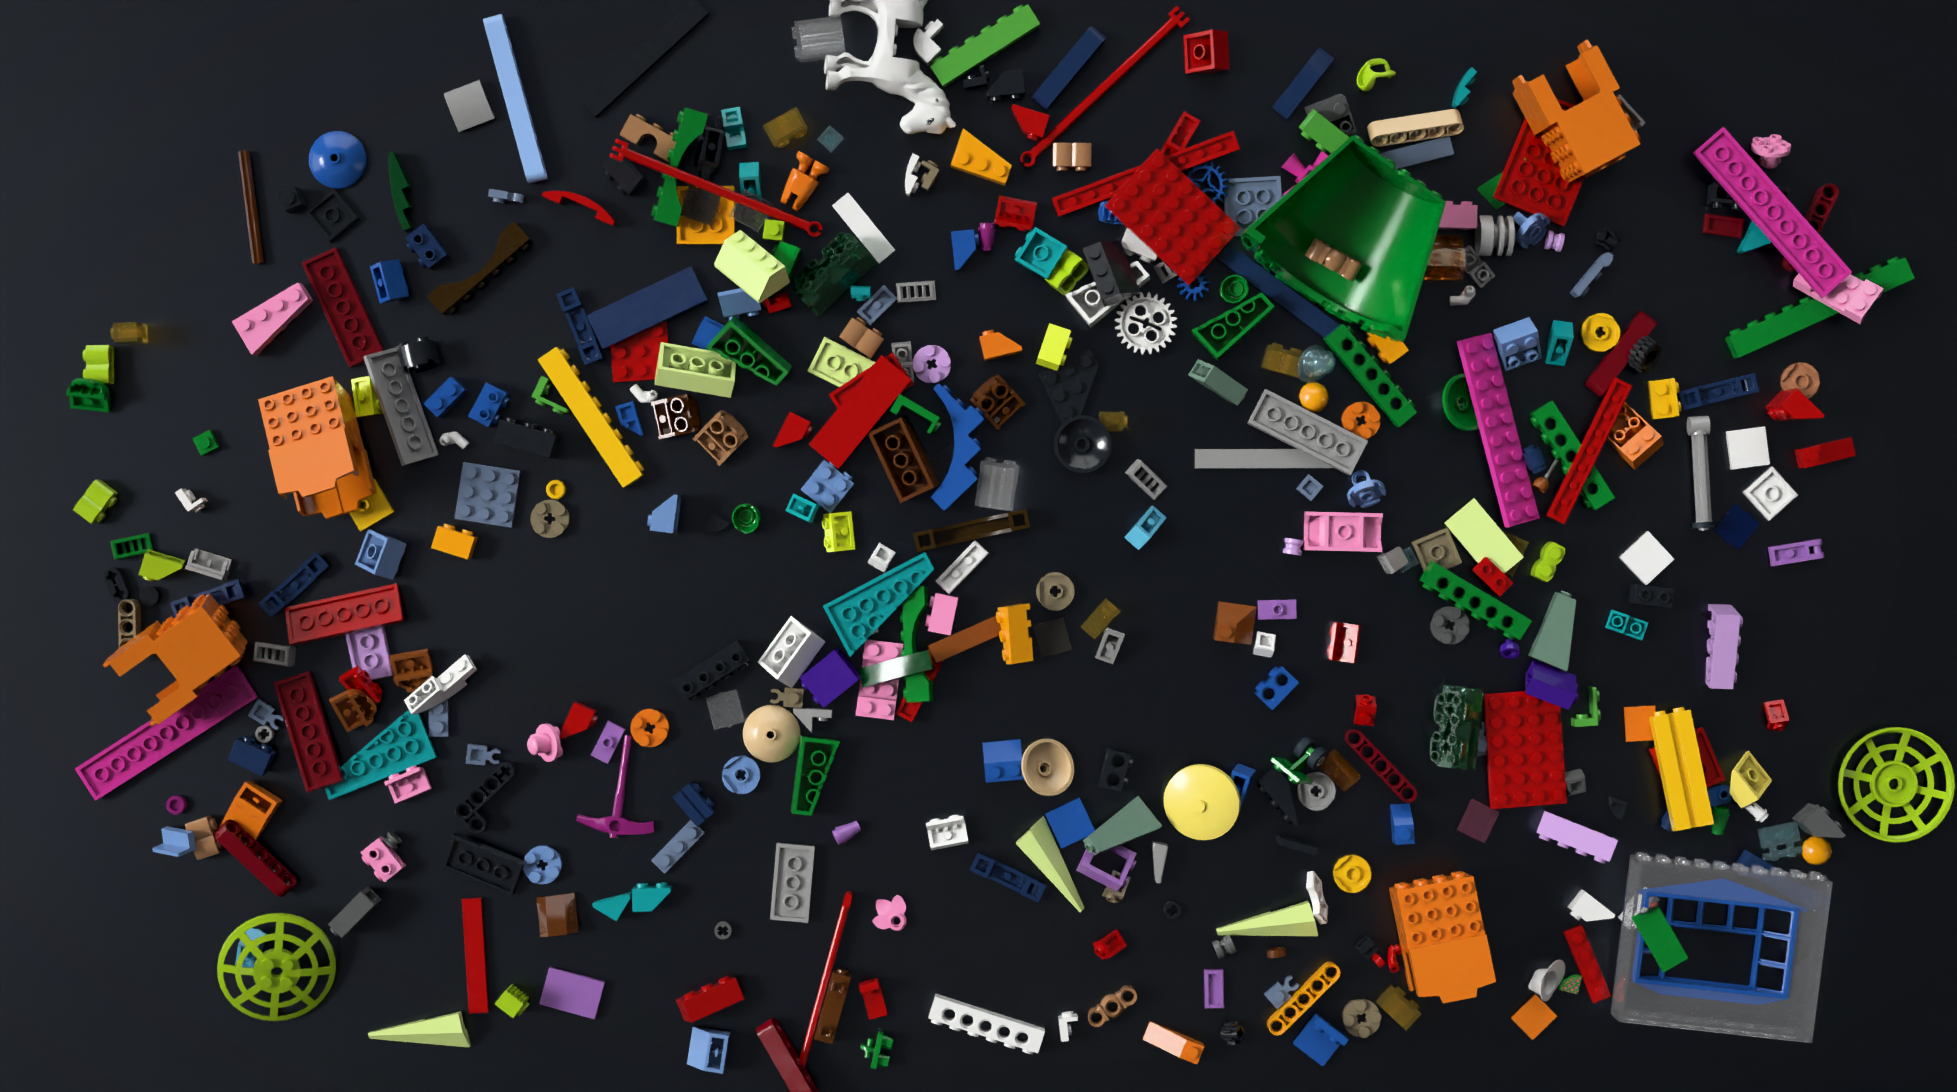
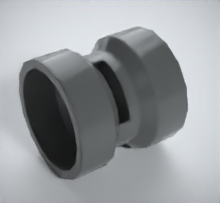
M1230 935L1224 936L1220 941L1215 940L1212 942L1219 960L1225 958L1227 954L1237 952Z

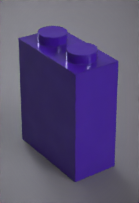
M838 647L800 677L801 685L814 695V701L819 706L822 705L823 708L861 678L859 672Z
M1533 659L1526 672L1525 694L1569 710L1572 704L1576 703L1579 696L1577 693L1576 675Z

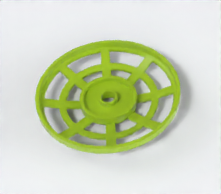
M1902 727L1879 729L1857 741L1844 758L1838 778L1841 805L1852 823L1869 836L1888 842H1908L1918 839L1935 829L1948 813L1955 790L1952 765L1940 745L1919 731ZM1885 733H1903L1899 744H1886L1876 748L1871 739ZM1910 736H1915L1927 743L1936 754L1925 759L1918 751L1907 746ZM1865 743L1869 753L1860 761L1856 771L1846 769L1852 754L1859 746ZM1886 750H1897L1894 761L1884 762L1879 754ZM1905 752L1913 755L1920 763L1913 767L1902 763ZM1870 758H1873L1877 767L1872 774L1862 773L1865 764ZM1939 761L1942 762L1946 775V792L1934 789V776L1930 766ZM1922 770L1926 772L1927 787L1918 786L1916 774ZM1844 777L1854 779V793L1858 802L1850 808L1846 803L1843 791ZM1895 778L1898 781V786L1895 789H1891L1889 782ZM1859 780L1870 782L1871 793L1863 798L1860 793ZM1916 793L1925 795L1922 803L1914 810L1909 802ZM1931 798L1944 799L1936 816L1925 825L1919 815L1927 808ZM1875 799L1883 804L1882 816L1873 812L1867 805ZM1902 806L1908 814L1899 818H1890L1891 807ZM1863 809L1870 817L1880 821L1879 833L1862 825L1854 817V814ZM1912 820L1918 828L1917 831L1906 835H1887L1889 824H1901Z
M270 913L257 916L237 927L224 942L217 964L220 988L228 1001L242 1013L267 1021H282L296 1018L315 1008L329 992L336 972L335 953L325 933L311 921L286 913ZM276 922V932L273 934L263 935L252 941L245 933L247 930L260 924ZM284 922L300 925L311 931L313 935L304 942L296 936L283 934ZM239 938L246 947L240 953L236 966L224 964L228 950L234 941ZM275 940V948L262 952L257 947L264 942ZM283 940L292 942L300 946V948L294 953L282 949ZM318 940L323 943L330 960V966L318 968L317 958L311 949ZM251 952L257 958L253 968L242 967L245 957ZM307 953L311 960L312 968L301 969L298 959ZM279 967L282 969V972L276 975L271 970ZM223 972L235 974L237 985L243 994L233 999L226 988ZM329 974L325 989L314 1000L308 994L313 989L318 975ZM241 975H252L256 984L247 990ZM312 976L304 991L296 985L300 977ZM261 990L271 993V1002L260 1000L254 995ZM290 990L297 996L291 1000L279 1002L280 993ZM249 999L260 1006L270 1008V1016L254 1013L240 1004ZM300 1000L308 1005L298 1012L278 1016V1008L291 1006Z

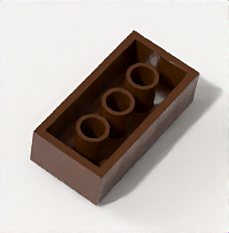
M908 416L901 417L868 433L900 503L940 485Z

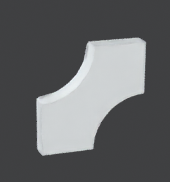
M1314 871L1307 872L1306 889L1312 901L1313 916L1320 925L1327 924L1328 905L1324 899L1322 881Z

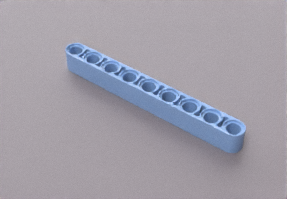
M503 14L484 18L486 34L527 182L531 184L548 179Z

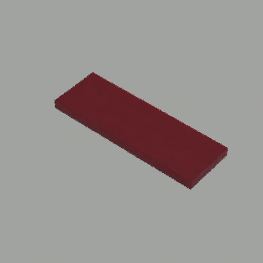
M335 247L302 262V266L349 368L365 362L363 357L366 355L384 351L339 249Z
M311 671L273 683L306 793L345 781Z

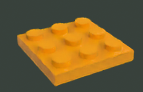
M676 186L678 199L683 209L677 225V245H723L727 238L735 234V202L721 196L718 198V195V200H716L708 191L696 186ZM722 186L735 192L734 186ZM700 189L699 193L701 192L699 197L702 193L704 196L698 204L696 201L693 203L698 208L694 206V214H691L692 203L688 201H691L689 199L694 197L695 194L688 197V192ZM707 194L713 198L710 204L714 200L717 202L712 214L711 212L708 214L706 211L710 204L706 203L705 209L700 205ZM704 212L709 217H712L713 220L705 221L703 219L699 221L696 216Z

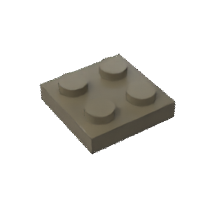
M1448 527L1411 542L1423 572L1431 560L1445 569L1462 563Z

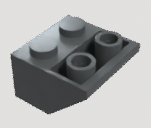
M1337 94L1304 107L1307 116L1314 109L1347 136L1357 132L1346 97L1342 94Z
M1808 803L1792 818L1805 833L1815 837L1843 838L1846 836L1842 832L1843 827L1836 820L1830 819L1829 816L1831 814L1829 811L1818 804Z

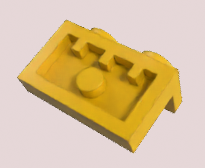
M1675 378L1648 381L1652 420L1679 416L1681 403L1677 399L1679 385L1678 382H1675Z

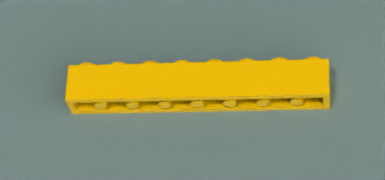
M555 347L537 360L623 488L628 487L644 476L642 472L644 470L643 466L638 460L635 462L631 456L634 454L628 444H623L621 441L623 436L617 428L613 429L610 424L612 422L611 418L607 413L603 414L599 408L602 405L596 396L592 397L589 393L591 388L587 382L580 380L578 377L580 372L575 365L571 366L567 359L570 357L564 348L560 350L559 347Z

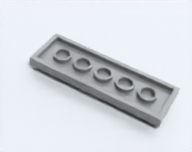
M399 347L366 355L363 358L401 465L405 466L439 454L410 372L409 374L402 372L397 352Z
M1267 389L1263 391L1247 424L1349 476L1352 474L1368 442Z

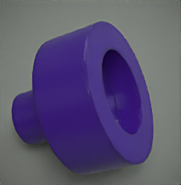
M1507 639L1506 643L1500 646V654L1506 659L1516 658L1520 655V646L1513 642V640Z

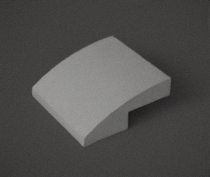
M480 80L444 93L458 132L495 118Z

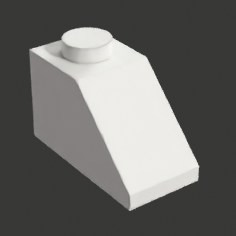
M1582 889L1568 905V908L1572 910L1570 914L1577 920L1582 918L1585 921H1594L1615 917L1614 913Z

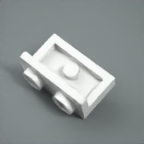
M952 815L948 819L941 820L936 818L926 823L931 851L969 843L964 816Z

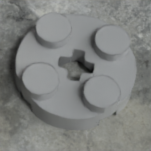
M1321 772L1307 773L1306 776L1313 783L1311 785L1298 783L1297 797L1303 806L1315 811L1323 810L1335 798V785L1327 775ZM1314 786H1317L1318 789H1321V792L1318 793V796H1315L1314 793H1311V790L1314 789Z

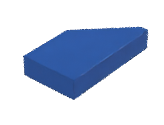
M634 401L615 406L620 425L643 436L644 432Z

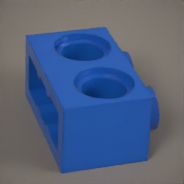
M1282 666L1279 668L1274 667L1268 674L1270 677L1265 682L1262 680L1255 687L1257 691L1254 694L1271 710L1299 683ZM1284 674L1287 681L1285 684L1279 685L1277 678L1279 675ZM1268 688L1273 690V696L1270 699L1264 697V691Z

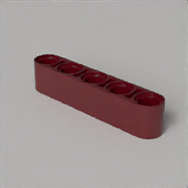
M1831 183L1818 188L1804 216L1808 223L1814 226L1818 234H1820L1839 194L1837 186ZM1825 188L1830 190V198L1824 195ZM1817 206L1822 208L1823 212L1821 215L1816 213ZM1784 257V269L1789 272L1796 271V269Z
M1641 310L1622 333L1617 344L1610 349L1588 378L1585 386L1601 397L1609 388L1613 378L1617 377L1628 363V355L1631 354L1630 350L1634 348V343L1637 344L1638 339L1648 336L1657 324V321Z
M1349 729L1345 733L1344 739L1346 743L1400 799L1409 803L1417 798V790L1360 731ZM1352 733H1357L1359 736L1358 741L1355 743H1351L1349 740ZM1365 747H1371L1372 753L1368 757L1363 755ZM1382 760L1385 762V768L1379 771L1376 769V764ZM1394 774L1398 775V782L1391 784L1389 781L1390 777ZM1406 788H1410L1412 791L1411 796L1408 798L1403 797V791Z
M234 820L225 821L215 832L216 840L275 895L284 897L296 885L297 880L294 875Z
M771 1018L756 1028L757 1034L790 1092H818L778 1021L775 1018Z

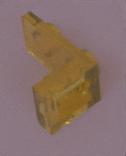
M1124 411L1099 412V421L1105 425L1108 431L1122 432L1123 428L1127 427V416H1124Z
M1105 598L1082 624L1081 628L1093 639H1096L1121 611Z

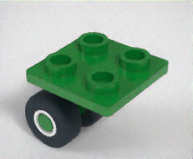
M1304 737L1294 749V755L1299 758L1295 764L1279 757H1272L1270 760L1274 763V768L1288 774V779L1294 784L1311 785L1313 781L1302 772V769L1306 764L1313 770L1319 768L1326 760L1328 752L1322 747L1314 749L1315 742L1310 737Z

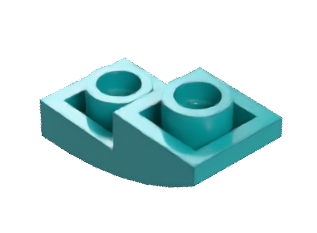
M1472 67L1465 73L1456 88L1452 101L1454 109L1458 105L1462 107L1469 99L1467 95L1470 91L1465 85L1469 87L1476 80L1474 75L1477 73Z
M851 286L852 298H856L857 301L871 299V286Z
M1611 609L1605 628L1642 641L1649 622Z

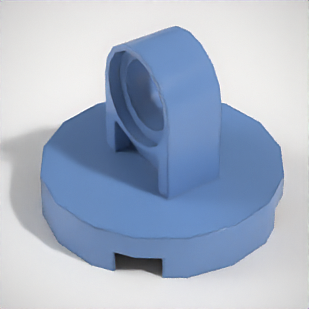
M1517 212L1513 216L1514 222L1520 226L1516 235L1517 243L1523 248H1528L1529 244L1533 246L1537 244L1547 232L1545 227L1547 224H1550L1549 218L1539 212L1527 219L1520 212Z
M1359 470L1353 474L1352 481L1354 486L1347 493L1349 504L1352 507H1355V505H1360L1361 508L1372 506L1381 501L1380 497L1382 495H1386L1384 484L1379 480H1371L1366 471ZM1360 476L1366 477V481L1356 482Z

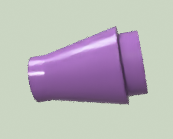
M854 821L835 827L832 834L838 845L842 843L845 844L862 830L858 822Z

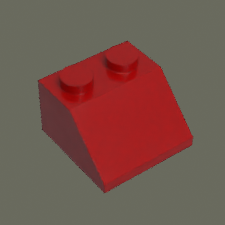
M1212 29L1183 35L1185 74L1216 73L1230 70L1228 31Z

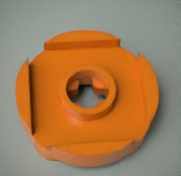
M1355 402L1344 410L1341 417L1342 427L1363 439H1368L1375 435L1379 429L1380 414L1370 403ZM1364 416V420L1366 421L1365 425L1361 424L1360 426H1358V421L1356 420V418Z
M644 709L637 713L631 721L632 737L641 746H658L668 736L670 729L669 721L658 710ZM650 722L651 725H655L652 734L645 730L647 727L646 723Z

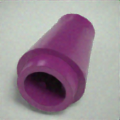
M980 223V227H978L980 250L992 251L997 231L995 223Z

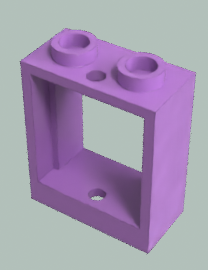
M1121 845L1109 850L1127 859L1117 879L1090 865L1094 854L1086 849L1076 871L1115 891H1118L1121 886L1125 887L1129 880L1127 876L1128 871H1132L1137 862L1134 860L1137 853Z

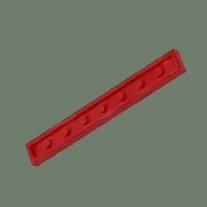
M1616 377L1613 378L1546 516L1562 524L1566 523L1632 385Z

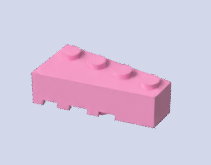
M298 282L233 320L232 323L251 355L258 356L313 299L304 284Z

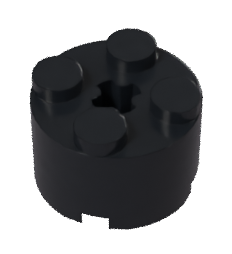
M420 337L417 339V342L413 343L402 342L398 344L397 352L404 374H409L408 370H414V373L425 372L434 369L435 364L438 366L441 364L435 341L429 340L428 337Z

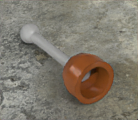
M1556 459L1545 476L1537 478L1532 484L1535 489L1542 493H1546L1549 487L1548 477L1558 463Z

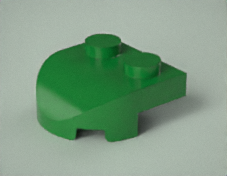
M76 378L69 385L66 396H69L71 409L99 412L110 411V392L104 383L92 379Z

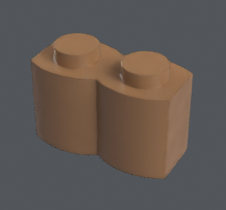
M1053 143V167L1057 168V171H1068V168H1076V171H1087V168H1091L1092 143Z
M859 317L856 320L851 318L839 338L871 359L884 341L881 337L883 334L875 328L871 331L865 327L867 323Z
M210 815L185 824L186 830L194 831L196 845L194 854L197 860L223 851V846L215 838V832L218 829L217 822Z

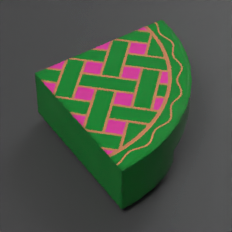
M1573 974L1565 978L1559 984L1558 989L1578 994L1582 975Z

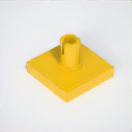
M375 479L373 480L377 494L359 501L358 510L349 512L360 532L394 513L393 508Z

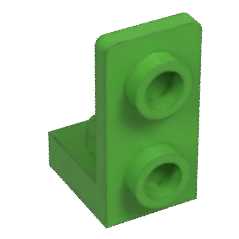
M541 376L532 394V397L536 399L535 403L544 407L547 404L553 406L552 411L561 415L564 412L569 413V409L543 397L544 394L547 395L552 385L549 384L550 379Z
M1588 687L1590 717H1588V714H1576V718H1571V726H1598V721L1601 720V713L1599 709L1597 710L1600 694L1596 687Z

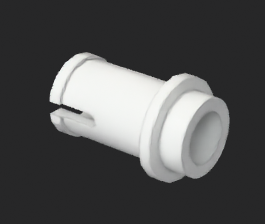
M1756 802L1743 807L1755 817L1756 821L1763 822L1769 815L1767 810L1762 809Z

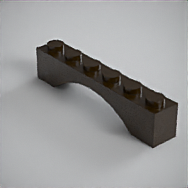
M514 221L499 234L498 244L493 256L478 273L460 282L440 284L427 296L441 314H452L457 310V305L461 301L464 303L472 297L471 293L476 288L480 290L487 283L486 280L490 276L495 277L501 272L500 268L504 264L509 265L516 259L515 255L518 252L527 250L530 247L531 238Z
M1022 509L913 534L917 552L1030 528L1027 509Z

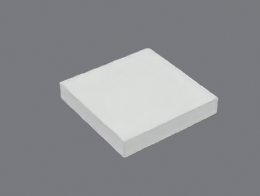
M1765 426L1726 431L1730 470L1770 464Z
M1770 467L1743 491V494L1768 521L1798 496L1774 467Z
M1646 531L1619 557L1644 585L1652 581L1674 560L1649 531Z

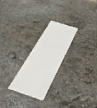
M849 193L832 205L878 263L895 251Z

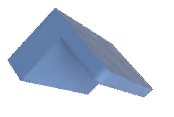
M168 826L161 829L163 844L152 848L153 852L180 857L196 850L194 831Z

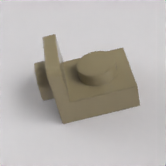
M930 160L921 162V166L929 170V173H924L920 181L923 183L921 185L922 189L927 192L930 191L940 173V170L937 169L938 165Z
M1115 870L1111 872V876L1117 879L1121 874ZM1129 877L1125 887L1121 886L1118 891L1106 886L1102 896L1112 903H1120L1131 877Z

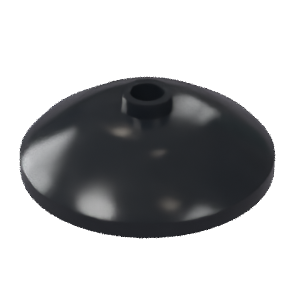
M1081 415L1068 419L1059 427L1054 438V451L1057 459L1065 468L1076 473H1089L1099 469L1107 461L1111 452L1112 442L1109 431L1102 422L1090 416ZM1080 441H1084L1086 443L1085 448L1079 447Z

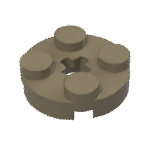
M544 500L536 504L531 513V525L534 531L542 537H558L566 531L570 523L568 510L562 503L556 500ZM549 513H552V517H555V521H552L551 525L545 520Z
M1048 573L1037 584V598L1042 606L1049 610H1062L1074 598V585L1062 573ZM1053 586L1061 589V593H1058L1057 597L1050 593Z
M1354 999L1347 1003L1342 1012L1344 1027L1353 1036L1366 1038L1374 1034L1380 1026L1381 1014L1379 1009L1368 999ZM1363 1013H1365L1366 1020L1364 1022L1361 1021L1360 1023L1357 1022V1015H1362Z

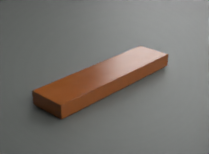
M996 616L930 644L928 647L935 663H938L999 636L1001 625L997 622Z

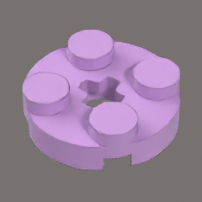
M927 345L919 349L915 354L913 369L921 381L937 383L948 376L951 369V360L943 348L937 345ZM935 359L937 367H932L931 370L928 369L927 361Z

